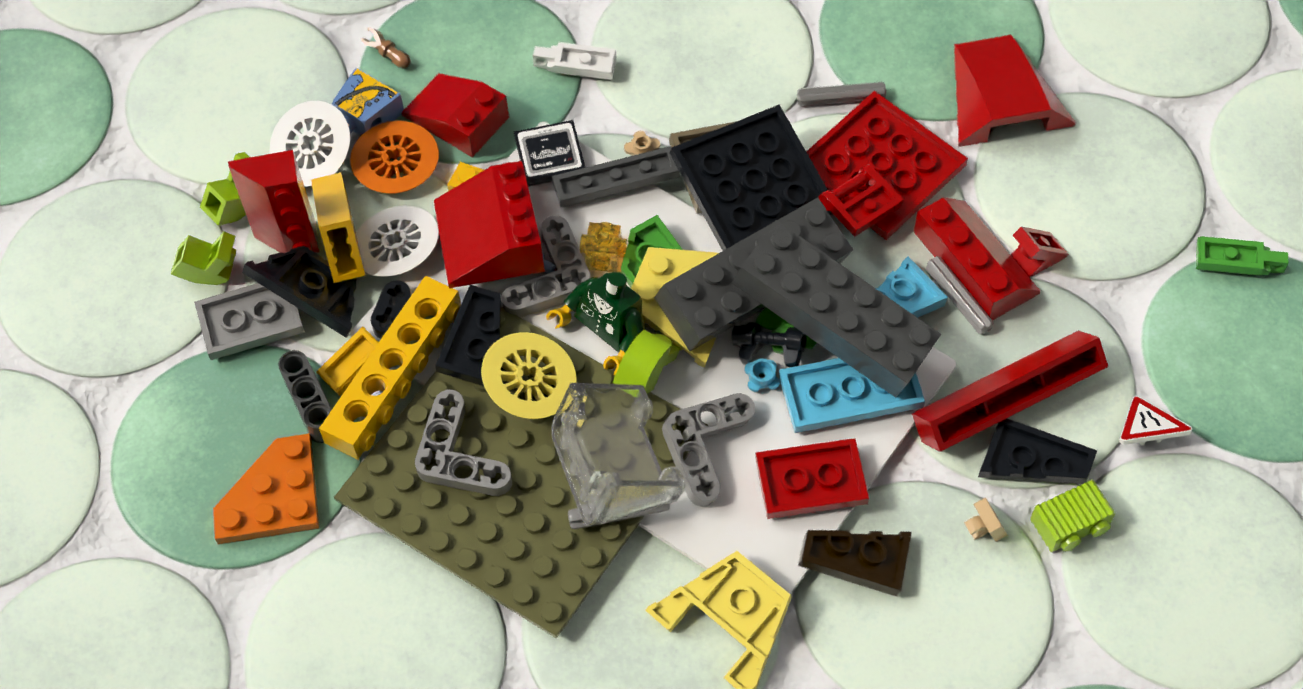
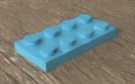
M840 358L779 370V379L794 433L923 408L925 404L916 372L895 398Z

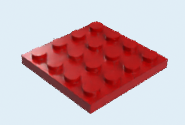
M873 91L806 151L826 188L830 191L857 175L859 169L869 164L904 199L902 207L870 227L885 240L889 239L967 166L968 161L967 157L876 91ZM865 184L840 201L844 204L869 188L870 185Z

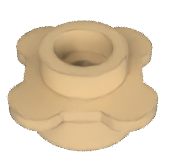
M636 131L634 138L624 145V151L633 156L657 150L660 148V141L657 138L652 139L648 137L644 131Z

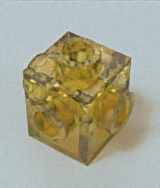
M589 222L587 234H582L580 240V253H585V262L588 269L618 272L620 257H625L627 239L622 238L621 226L613 225L609 222Z

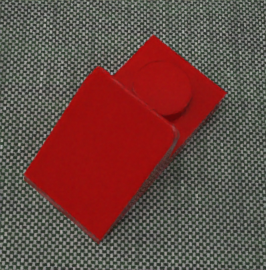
M1021 226L1012 235L1019 245L1011 256L1029 277L1060 262L1069 255L1048 231Z

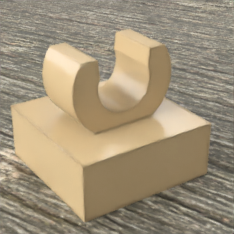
M986 497L974 503L979 515L964 522L974 540L988 532L995 542L1006 537L1007 533Z

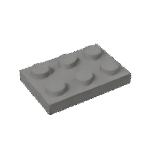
M259 283L194 302L210 360L305 332L298 308Z

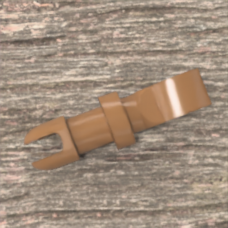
M370 27L367 28L368 31L373 32V38L376 42H370L369 39L361 38L365 45L378 49L382 57H389L392 63L399 68L405 69L410 65L411 60L406 53L397 50L395 44L390 40H385L380 31Z

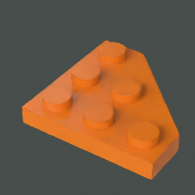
M309 433L276 438L213 508L214 532L217 544L319 529L312 439Z

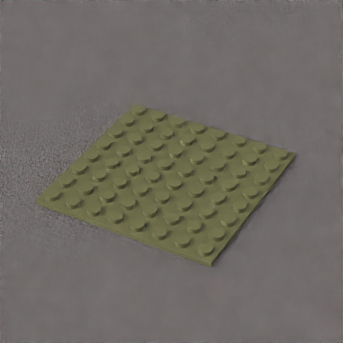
M501 307L500 338L513 333H535L553 340L569 355L575 367L577 382L574 395L568 405L560 412L546 418L527 419L517 417L500 408L490 398L484 386L435 371L336 493L334 499L557 639L644 518V516L574 530L571 529L569 524L568 511L570 509L663 491L677 472V468L663 436L662 427L671 413L681 409L652 392L639 398L612 383L615 377L613 370L610 368L605 370L603 364L519 316L506 312ZM523 355L520 356V358L522 359V361L525 362V361H524V356H523ZM531 357L532 363L538 360L535 357ZM541 362L539 365L541 368L546 366L544 362ZM549 372L545 375H553V373ZM532 374L528 376L523 375L522 379L524 381L533 380L534 376ZM502 381V382H503V384H507V383H509L510 381ZM514 388L509 392L514 395L518 388ZM455 390L462 395L465 403V415L453 452L505 463L509 467L512 476V486L505 494L492 496L428 483L418 476L415 458L434 400L440 392ZM521 392L518 398L525 400V393ZM531 393L532 401H537ZM450 402L448 406H444L445 419L448 421L451 407H456L455 402ZM677 422L672 426L673 430H679L681 434L686 429L684 425L679 426ZM439 429L432 434L431 439L435 442H443L448 439L450 433L445 429ZM683 439L678 446L680 447L687 442H684ZM432 451L431 463L425 464L427 471H431L433 466H437L436 452ZM691 451L683 452L684 461ZM462 465L455 470L454 475L457 478L465 479L472 474L473 469L468 465ZM479 469L480 475L484 476L483 470ZM496 473V476L491 478V483L497 484V481L502 479V475Z

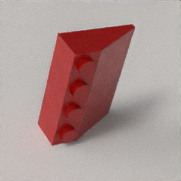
M522 161L490 166L434 199L449 289L545 272L541 241Z

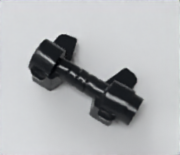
M749 322L746 325L734 326L731 339L733 345L740 347L739 357L743 365L749 363L764 345L783 346L784 363L787 367L791 368L800 364L802 352L806 348L807 335L795 327H788L785 333L764 332L761 330L760 325Z

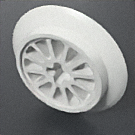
M303 102L287 111L277 123L271 137L270 154L292 150L293 146L297 147L293 151L304 186H312L311 179L335 174L343 164L350 145L348 123L344 115L335 106L327 102ZM301 128L304 129L303 134L300 132ZM296 135L299 136L298 140H294ZM313 139L315 140L313 143L315 147L313 150H310L311 145L309 142ZM326 149L332 150L329 156L325 153ZM321 155L326 159L323 163L321 160Z
M396 206L380 211L366 220L356 232L365 273L382 277L397 276L408 273L421 265L432 253L438 241L439 229L434 217L426 210L418 207Z

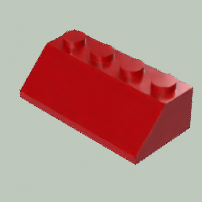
M293 150L228 161L233 181L253 235L257 240L281 253L289 252L291 249L303 245L315 253L320 252L315 218Z
M943 197L917 211L914 233L934 257L939 256L943 259L992 320L1040 294L1041 290L966 201Z

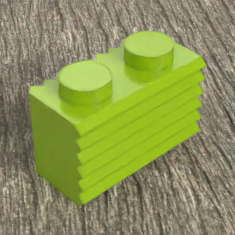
M1091 479L1076 488H1072L1070 491L1067 490L1053 499L1036 505L1030 520L1034 524L1035 529L1038 530L1042 540L1045 541L1050 552L1060 548L1063 551H1069L1081 543V538L1092 534L1093 537H1098L1106 533L1111 528L1110 524L1116 513L1095 481Z

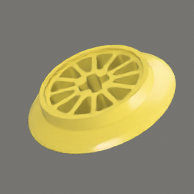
M520 332L504 336L488 349L482 362V381L488 395L500 408L517 417L541 419L552 416L568 405L576 389V371L569 355L556 342L539 334ZM522 355L524 356V361H525V362L522 361V359L520 358V356H522ZM531 357H535L538 360L532 363ZM541 362H544L546 364V366L542 368L539 367ZM549 372H552V373H553V375H545V374H547V373H549ZM532 374L534 376L533 380L524 381L522 379L523 375L528 376ZM502 381H510V382L507 383V384H503ZM514 388H518L514 395L509 392ZM521 392L525 393V400L518 398ZM531 393L537 401H532Z

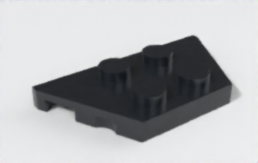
M304 245L293 248L286 253L279 252L269 255L268 261L255 264L252 260L245 263L242 271L243 274L345 338L349 336L352 328L351 317L354 309V293L357 278L334 283L328 260Z

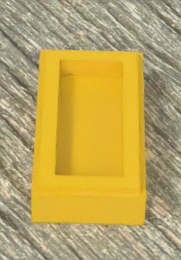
M362 326L316 373L341 396L379 342Z

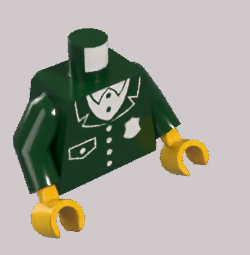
M621 272L606 273L600 278L591 277L577 285L564 300L565 305L563 307L550 310L546 315L547 320L553 319L557 314L560 316V323L556 325V329L567 326L571 322V312L574 311L575 318L619 352L617 356L607 357L603 364L605 370L608 368L612 369L617 364L613 375H616L622 358L633 340L640 332L646 330L642 317V299L626 285L627 277Z

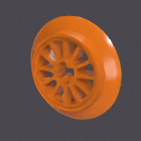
M388 121L370 128L358 138L351 151L350 165L355 177L367 188L381 193H401L418 187L432 175L438 163L439 150L434 137L425 128L407 121ZM403 172L406 176L400 177V173Z

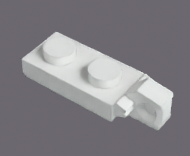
M558 42V46H551V48L535 46L533 66L547 69V71L612 80L617 50Z

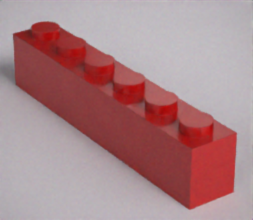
M1078 330L913 412L912 416L922 443L941 452L1109 367L1100 337Z

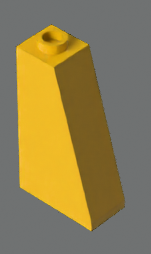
M342 173L311 179L319 230L334 283L365 276Z

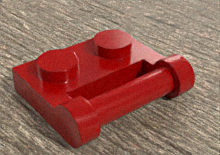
M869 164L859 169L857 175L834 190H826L818 196L826 210L831 211L854 237L902 207L904 201L894 188ZM865 184L870 185L869 188L844 204L840 201Z

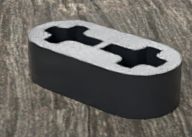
M391 281L384 286L371 315L370 321L373 332L380 339L391 325L387 324L383 328L380 323H385L389 315L393 323L411 297L410 288L403 281ZM398 293H402L403 297H398L395 304L393 305L392 297H396Z

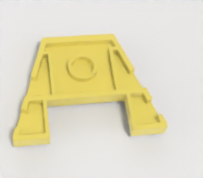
M648 247L631 287L642 299L643 320L656 332L659 330L673 341L672 344L680 347V351L684 350L695 359L694 362L699 366L705 367L716 338L714 337L696 349L689 351L654 297L665 283L718 253Z
M735 551L700 573V576L693 581L673 590L669 596L658 603L654 602L645 611L668 631L672 632L693 605H696L747 648L724 676V679L736 689H756L792 596L740 552Z

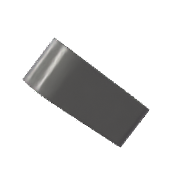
M297 350L288 351L279 359L280 373L307 433L310 434L313 441L324 443L319 430L322 424H314L319 420H325L331 412V407L305 354ZM295 369H301L296 373H291ZM308 394H313L310 398L302 399Z

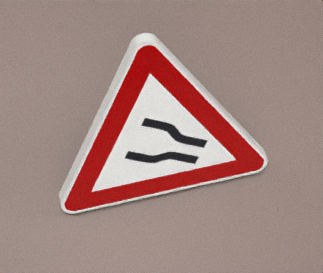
M1133 396L1119 442L1121 444L1140 442L1141 445H1145L1146 441L1156 440L1157 443H1160L1162 439L1190 435L1192 427L1140 396Z

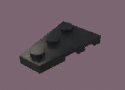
M469 285L436 362V372L484 386L481 374L484 356L488 349L500 339V293Z
M1006 418L997 424L978 477L1083 484L1087 482L1097 450Z

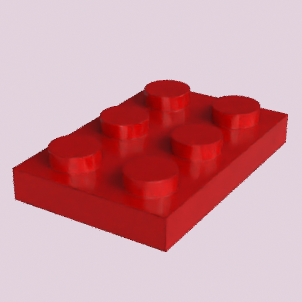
M855 438L755 452V461L767 519L868 505L869 496Z

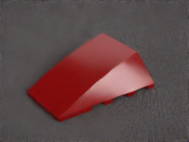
M1012 35L954 44L958 147L987 142L991 127L1041 119L1045 131L1075 126L1076 122Z

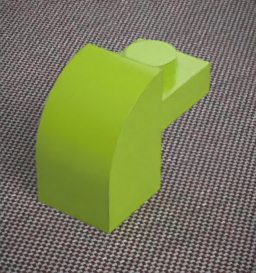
M246 152L237 153L233 160L249 158L250 156ZM230 171L227 179L207 183L200 204V208L218 226L236 222L246 216Z
M224 231L211 244L188 235L177 248L171 275L197 284L220 285L227 282L230 278L236 256V249L233 248L236 236Z
M643 330L627 349L612 383L642 398L654 390L663 367L677 358L680 347L672 344L671 339L667 336Z

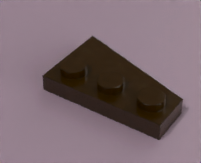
M808 530L803 539L798 566L897 597L902 589L912 532L900 531L899 534H883L882 531H870L868 534H851L846 530Z

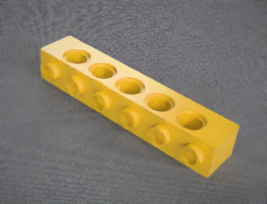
M427 276L422 279L319 427L325 444L359 460L364 451L370 450L375 442L376 433L382 424L386 425L390 421L395 405L400 398L406 397L411 388L412 380L417 373H421L425 369L429 355L435 347L438 348L442 344L446 330L451 323H454L461 306L458 290L449 289V286ZM427 316H435L431 319H424ZM413 340L418 341L414 344H407L408 342ZM396 365H400V366H401V367H399L398 369L390 370V368L393 367V366H396ZM376 391H384L380 395L372 396ZM358 417H366L360 422H353Z

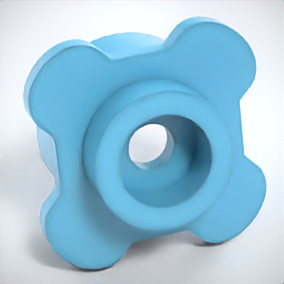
M757 359L746 364L744 371L749 376V390L758 392L762 388H778L780 379L776 377L777 364L773 360ZM764 374L765 377L761 378L759 375Z

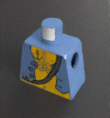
M358 68L352 72L332 101V105L344 115L350 134L354 131L360 136L378 124L394 121L402 115L401 112L404 110L399 92Z

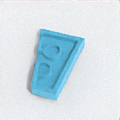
M909 256L902 261L901 266L895 272L892 271L886 277L882 285L875 288L917 318L944 307L948 298Z

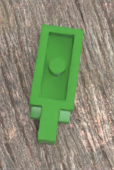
M1205 236L1198 237L1196 242V269L1261 276L1269 275L1270 273H1284L1288 265V252L1270 251V247L1264 246V242Z

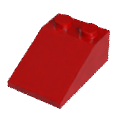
M438 73L401 112L402 116L425 128L428 132L472 158L509 118L507 97L503 93L481 81Z

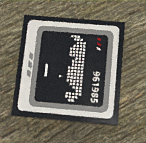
M573 120L514 131L519 159L523 163L528 186L552 182V176L586 168Z

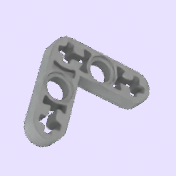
M550 216L541 225L542 240L552 263L556 265V270L506 288L502 294V304L506 312L524 317L563 304L564 300L577 286L575 282H572L573 278H578L582 282L591 278L572 230L566 219L561 216ZM556 228L560 232V242L557 243L555 234L551 232V229ZM563 251H570L575 255L568 262H563L557 258ZM560 282H563L564 291H561ZM543 286H551L556 290L550 297H543L538 293L539 289ZM529 292H533L534 301H531L528 295ZM518 298V300L521 301V304L515 305V303L512 302V299Z
M455 390L440 392L434 400L415 458L418 476L428 483L492 496L505 494L512 486L511 471L505 463L453 452L465 415V403L462 395ZM450 402H455L456 407H451L448 421L445 419L444 406H448ZM439 429H445L450 433L448 439L443 442H435L431 439V436ZM432 451L436 452L437 466H433L431 471H427L425 464L431 463ZM468 465L473 469V472L468 478L460 479L454 475L455 470L459 466ZM479 469L483 470L484 476L480 475ZM496 473H500L502 479H499L497 484H492L491 478H494Z
M732 394L675 411L663 423V436L690 501L697 506L702 507L711 504L717 498L721 489L702 438L747 424L755 413V405L752 399L745 394ZM735 405L745 410L742 415L739 412L729 414L727 418L725 416V413L731 411ZM704 411L713 413L717 418V425L711 427L705 425L701 420V413ZM676 422L679 426H685L686 429L682 434L679 430H673L672 426ZM684 439V442H687V443H685V444H683L682 446L679 447L678 445H679V444L681 443V441ZM683 452H695L699 457V465L689 466L683 460ZM701 470L704 471L700 477H698V475H695L699 473ZM700 482L703 487L709 486L710 491L707 496L704 492L698 493L697 487L700 485Z

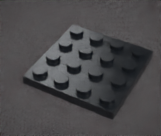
M780 104L674 146L670 150L673 161L722 251L818 198L821 193L828 190Z

